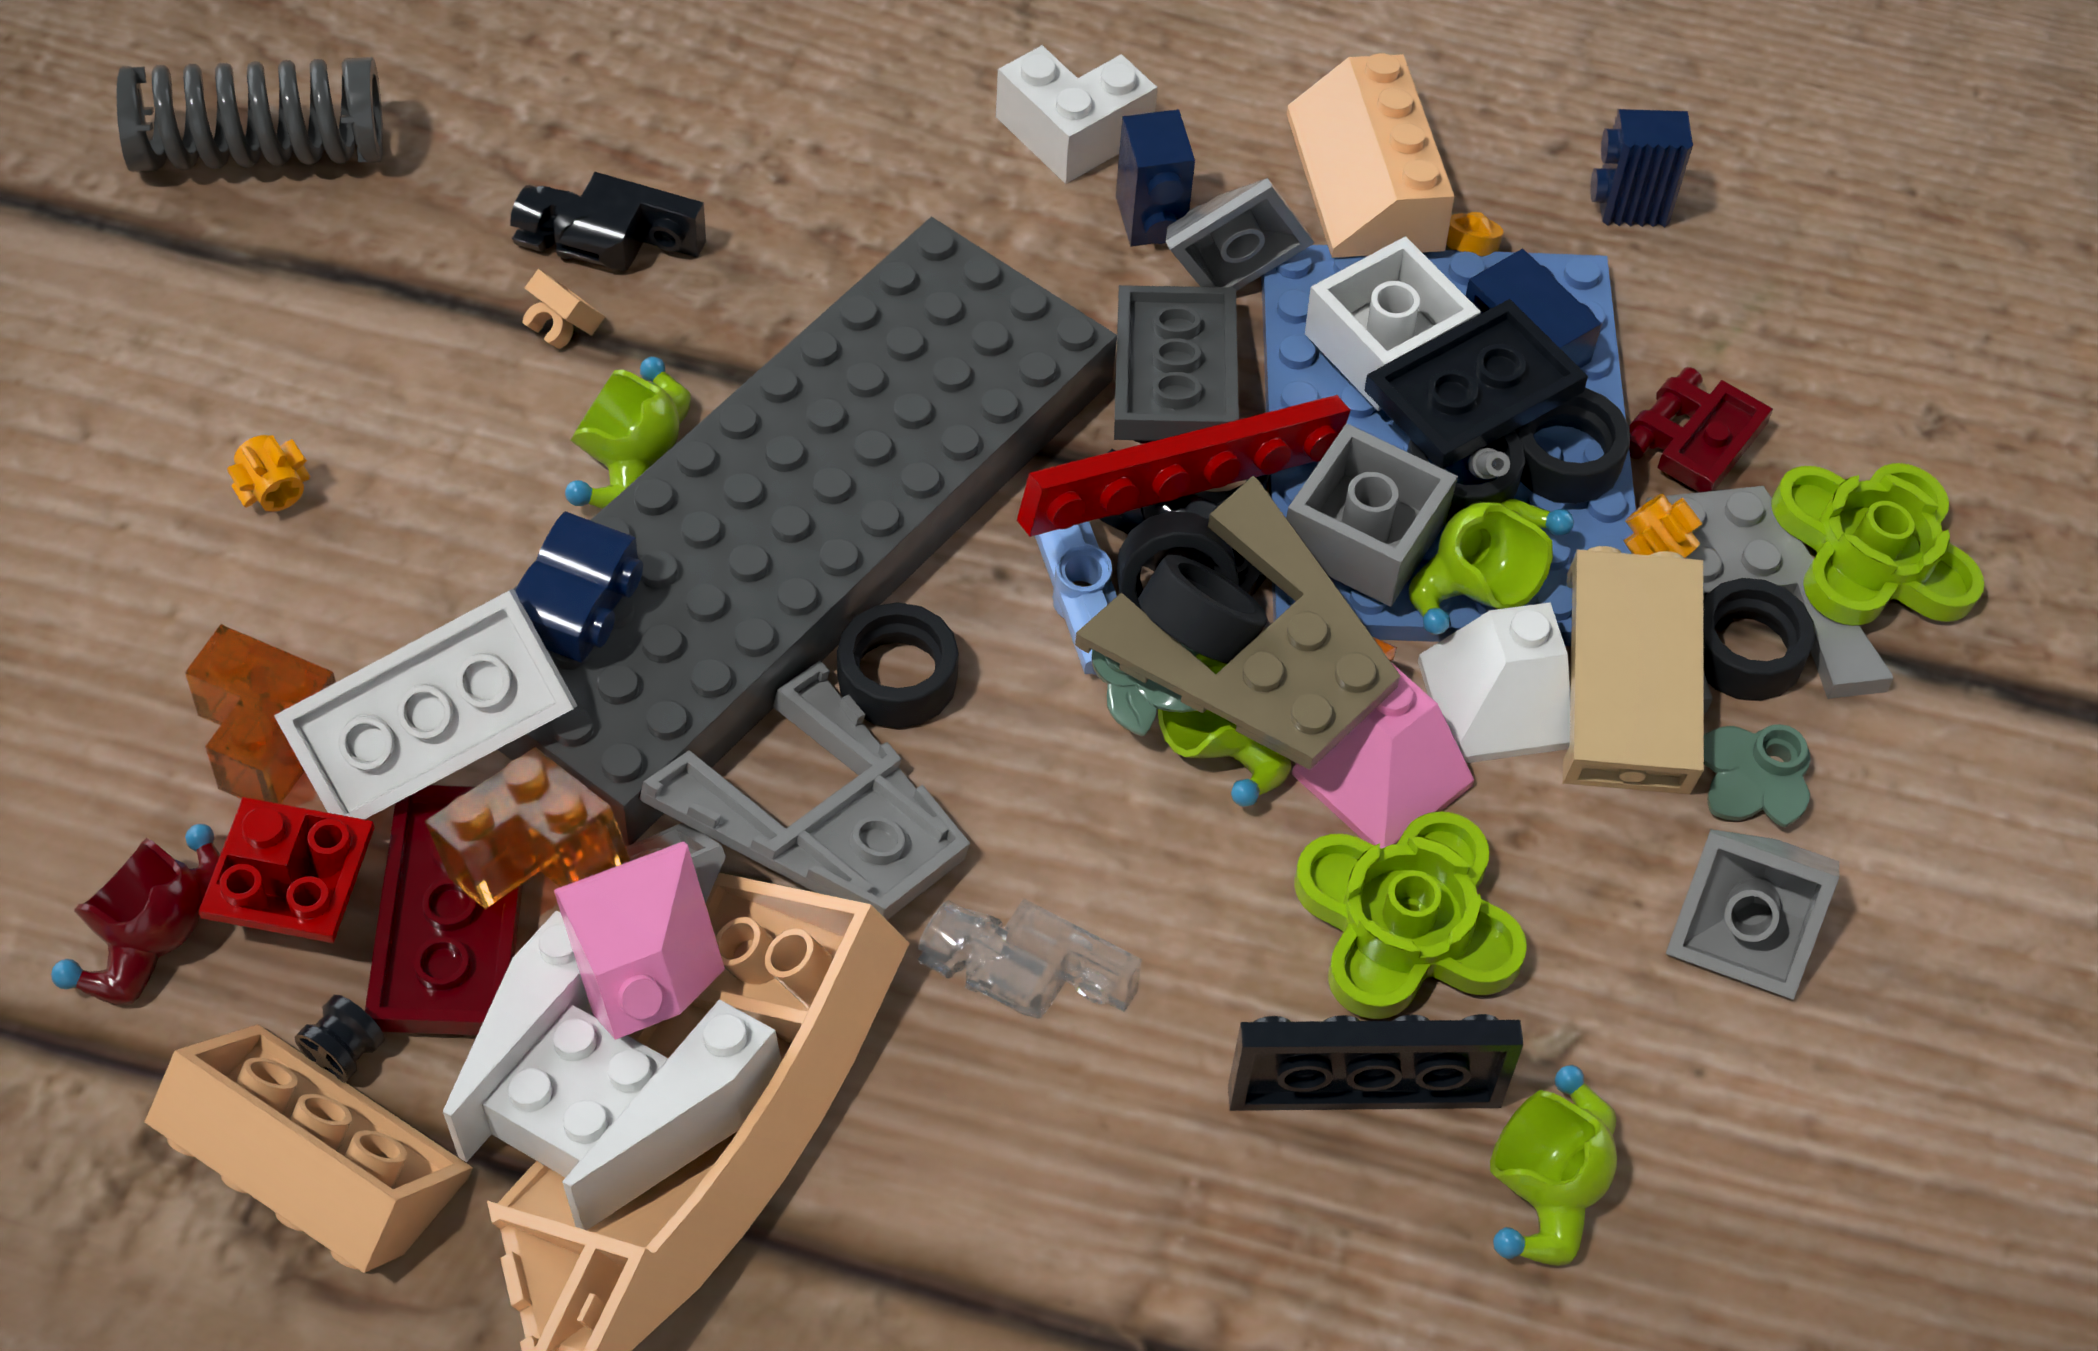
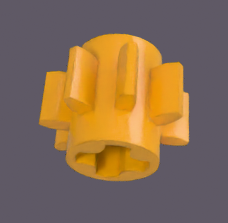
M260 435L245 441L235 452V464L227 468L229 475L234 481L231 487L243 506L247 508L256 501H259L265 511L271 512L284 510L296 503L303 494V482L310 480L311 477L304 467L307 460L295 441L291 439L279 446L273 435Z
M1663 493L1659 494L1639 507L1625 520L1633 534L1623 541L1632 554L1651 555L1656 552L1668 551L1678 553L1686 558L1700 545L1692 531L1701 526L1702 522L1683 497L1671 505Z

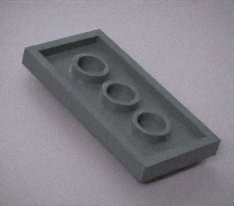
M1119 285L1114 440H1133L1138 443H1148L1239 420L1236 287Z

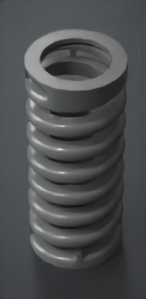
M373 57L346 58L342 61V99L339 129L332 104L327 64L322 59L311 61L308 132L300 103L296 66L290 60L280 62L278 65L279 117L277 135L268 102L264 66L258 61L250 62L247 66L248 118L246 136L242 129L236 102L233 68L228 63H219L215 68L217 118L214 138L205 107L202 70L197 64H188L183 70L186 100L183 141L175 118L172 79L168 67L156 65L153 68L151 81L154 107H144L140 83H146L145 66H122L117 77L116 97L119 137L125 164L130 172H152L163 167L167 158H169L174 167L180 170H189L196 165L200 156L206 166L212 169H220L227 164L230 155H232L238 165L244 168H251L259 161L263 153L268 163L274 166H283L290 160L294 150L300 162L306 165H314L321 159L324 148L332 161L337 164H345L352 158L355 145H357L358 162H381L383 155V120L375 59ZM155 108L153 139L149 141L146 131H151L153 125L152 122H146L145 115H152Z

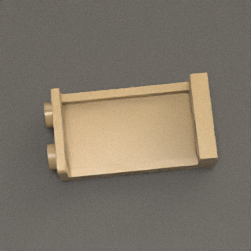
M1597 546L1588 550L1577 549L1567 573V587L1572 588L1570 746L1563 759L1562 784L1690 794L1704 771L1703 560L1684 559L1682 555L1668 551L1656 552L1651 555L1621 553L1620 550L1609 546Z

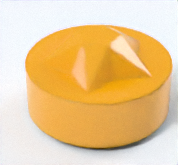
M1480 212L1452 214L1446 245L1452 250H1458L1459 252L1467 251L1479 256H1487L1499 251L1504 231L1500 225L1489 220Z

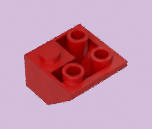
M242 797L198 911L200 918L334 943L375 829L373 821Z

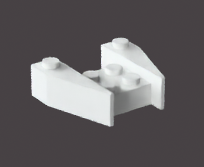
M556 910L512 958L443 1109V1114L458 1157L463 1161L467 1162L492 1134L565 1177L562 1183L575 1226L588 1230L740 1129L781 1063L776 1030L719 999L669 1058L627 1035L615 1040L598 1019L593 1016L562 915Z

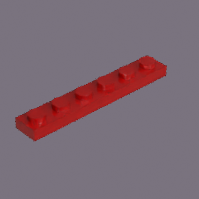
M1338 395L1030 472L1017 522L1028 536L1032 537L1058 529H1067L1073 525L1103 517L1119 515L1126 511L1152 504L1172 501L1201 491L1221 488L1228 484L1250 479L1252 476L1270 475L1303 464L1319 462L1347 423L1351 410Z

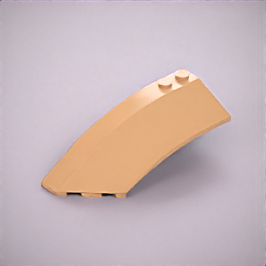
M724 873L718 874L705 904L725 970L680 1015L631 1033L629 1037L669 1058L720 999L776 1030L781 1063L737 1132L588 1230L575 1226L562 1183L565 1177L538 1161L526 1171L498 1203L487 1201L492 1224L500 1229L506 1255L501 1257L500 1260L512 1307L520 1312L526 1339L520 1341L522 1351H632L703 1285L745 1235L784 1182L825 1117L855 1062L910 944L871 904Z

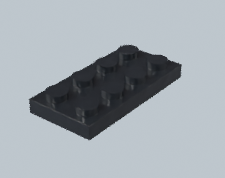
M1477 1014L1462 1020H1429L1421 1015H1405L1392 1021H1360L1353 1016L1339 1015L1327 1018L1324 1021L1291 1022L1289 1019L1281 1016H1266L1254 1022H1241L1228 1083L1229 1110L1501 1108L1524 1045L1521 1020H1499L1492 1015Z

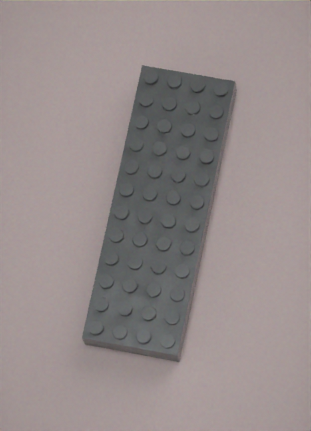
M931 216L591 519L593 522L636 537L638 560L643 562V572L638 587L631 597L622 596L612 610L615 613V620L606 643L601 648L594 646L582 662L547 650L574 698L577 707L497 750L626 846L632 845L664 814L639 799L643 781L688 750L711 768L773 709L777 689L818 661L822 662L839 645L843 630L855 616L876 605H881L1113 381L1117 335Z

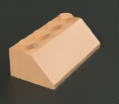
M1378 53L1371 56L1348 57L1291 102L1287 108V117L1331 257L1369 256L1405 236L1422 253L1445 251L1455 196L1404 54L1389 55Z
M259 1024L175 1050L144 1122L165 1136L168 1144L174 1150L197 1158L219 1173L222 1181L228 1187L251 1195L273 1210L277 1219L282 1224L291 1229L305 1232L327 1247L332 1257L340 1264L352 1269H358L363 1273L403 1256L464 1185L473 1167L346 1082L340 1081L334 1074L325 1068H321L316 1062L311 1061L304 1054Z

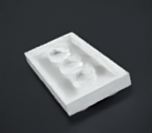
M513 588L274 715L327 812L367 819L577 707V704Z

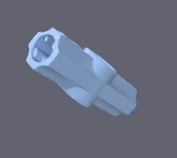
M1088 521L1073 525L1067 529H1058L1035 535V539L1053 585V606L1057 613L1066 621L1084 674L1097 675L1092 666V650L1087 653L1075 645L1076 632L1115 599L1117 595L1111 581V560L1106 552L1099 548ZM1084 581L1090 583L1091 586L1081 587L1072 582Z

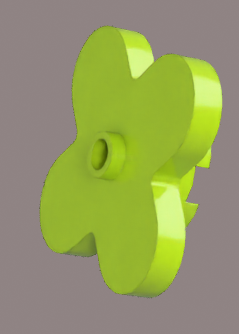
M1891 463L1879 468L1870 480L1859 482V475L1845 480L1839 475L1821 467L1800 466L1789 470L1783 476L1772 496V511L1781 527L1795 538L1816 550L1817 555L1804 576V591L1816 610L1835 622L1851 626L1868 624L1880 615L1891 599L1900 601L1930 619L1945 622L1956 621L1970 613L1983 593L1984 578L1980 568L1968 554L1949 543V529L1942 531L1941 523L1949 510L1947 493L1935 477L1921 468L1904 463Z
M1431 812L1412 821L1397 844H1392L1380 849V843L1374 846L1352 835L1328 834L1313 840L1302 851L1294 878L1295 892L1300 903L1309 913L1344 932L1332 953L1328 970V982L1336 1000L1348 1011L1370 1019H1383L1399 1014L1411 1004L1424 980L1428 977H1435L1458 990L1474 995L1498 993L1509 987L1518 977L1526 955V938L1519 923L1509 913L1482 900L1480 894L1477 895L1476 890L1483 880L1489 861V846L1483 832L1472 821L1451 812Z

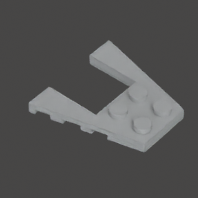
M1764 486L1665 496L1671 505L1683 497L1702 522L1701 526L1692 531L1700 545L1684 559L1703 560V599L1706 594L1719 584L1739 578L1762 579L1784 587L1804 603L1814 621L1815 642L1811 653L1827 699L1888 691L1893 675L1860 626L1835 622L1822 615L1808 600L1804 591L1803 580L1814 559L1802 541L1789 534L1777 522L1771 507L1772 498ZM1654 497L1647 498L1646 502H1648ZM1704 674V713H1707L1713 698Z
M818 661L777 689L773 708L859 776L787 828L783 827L690 750L643 781L639 799L647 805L815 893L871 904L886 920L963 862L970 842L923 785L916 789L899 768L901 758L888 742L880 745L863 724L865 713L850 695L841 697L827 680L830 671L821 661Z

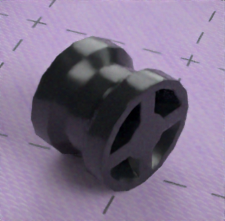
M334 994L322 1007L323 1017L316 1024H306L294 1038L295 1043L305 1057L316 1062L321 1068H325L345 1083L357 1071L356 1061L363 1053H373L385 1041V1038L378 1024L360 1006L341 995Z

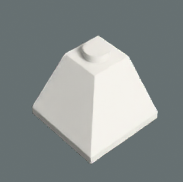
M1551 602L1489 610L1419 654L1418 664L1427 694L1438 703L1466 763L1567 750L1569 748L1570 680L1568 653Z

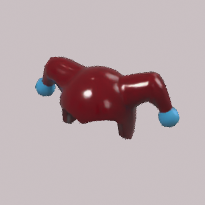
M196 824L186 832L187 846L197 852L199 861L197 868L189 869L183 862L174 859L159 845L146 838L126 863L97 893L84 904H79L74 909V912L108 945L107 968L101 971H86L74 960H61L55 964L51 972L52 981L57 987L66 990L77 988L88 995L114 1005H130L140 997L156 967L158 958L180 947L193 933L199 921L200 915L198 911L220 857V853L213 844L214 833L210 826Z

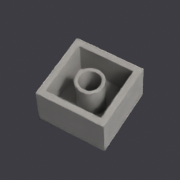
M1346 423L1289 505L1286 519L1329 577L1391 607L1447 522L1458 476Z

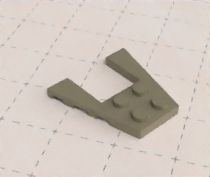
M1252 476L1210 513L1208 527L1296 602L1217 674L1212 672L1176 639L1169 636L1152 622L1139 607L1122 593L1076 632L1075 645L1087 653L1093 649L1120 663L1119 670L1144 683L1150 679L1181 695V702L1201 713L1209 710L1236 724L1235 731L1311 770L1397 689L1401 675L1259 480Z

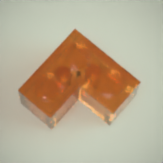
M220 624L185 671L198 716L220 725L205 746L218 789L240 799L246 797L282 804L304 773V769L274 715L336 683L334 672Z
M536 747L521 757L514 759L499 772L466 794L456 798L450 805L425 821L449 879L484 909L494 904L538 872H542L557 886L563 887L631 861L611 806Z

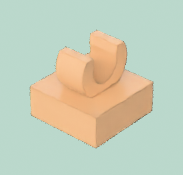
M539 269L525 286L527 291L542 302L532 305L526 311L522 323L538 333L546 321L553 318V326L546 334L544 340L558 349L563 348L570 341L573 334V325L592 336L605 318L603 314L565 285Z

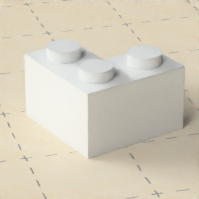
M1041 45L998 69L996 118L1067 184L1119 154L1122 116L1155 112L1158 87L1122 54L1077 78Z

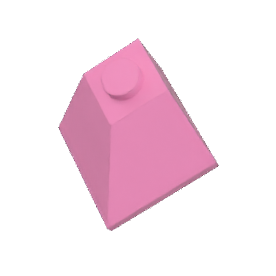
M1394 664L1393 666L1401 675L1397 689L1311 770L1298 763L1295 764L1292 770V775L1362 840L1374 846L1380 843V849L1397 844L1412 821L1427 813L1441 812L1469 790L1474 783V778L1438 703Z
M684 841L554 890L593 1016L598 1019L615 1040L680 1015L725 970L689 847Z

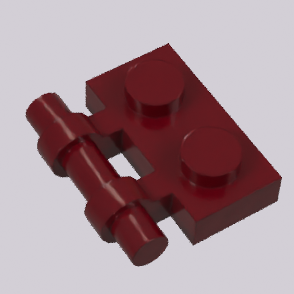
M1686 367L1677 377H1671L1665 381L1656 393L1657 402L1650 410L1641 411L1629 425L1630 457L1639 459L1649 448L1659 447L1664 451L1661 454L1657 466L1658 469L1698 492L1715 491L1768 424L1773 408L1723 380L1709 394L1698 388L1703 382L1701 374L1694 368ZM1686 414L1691 417L1684 427L1671 421L1676 415Z

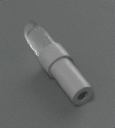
M1481 448L1465 458L1464 466L1469 473L1477 478L1491 479L1505 475L1510 468V460L1503 452H1497L1490 448Z

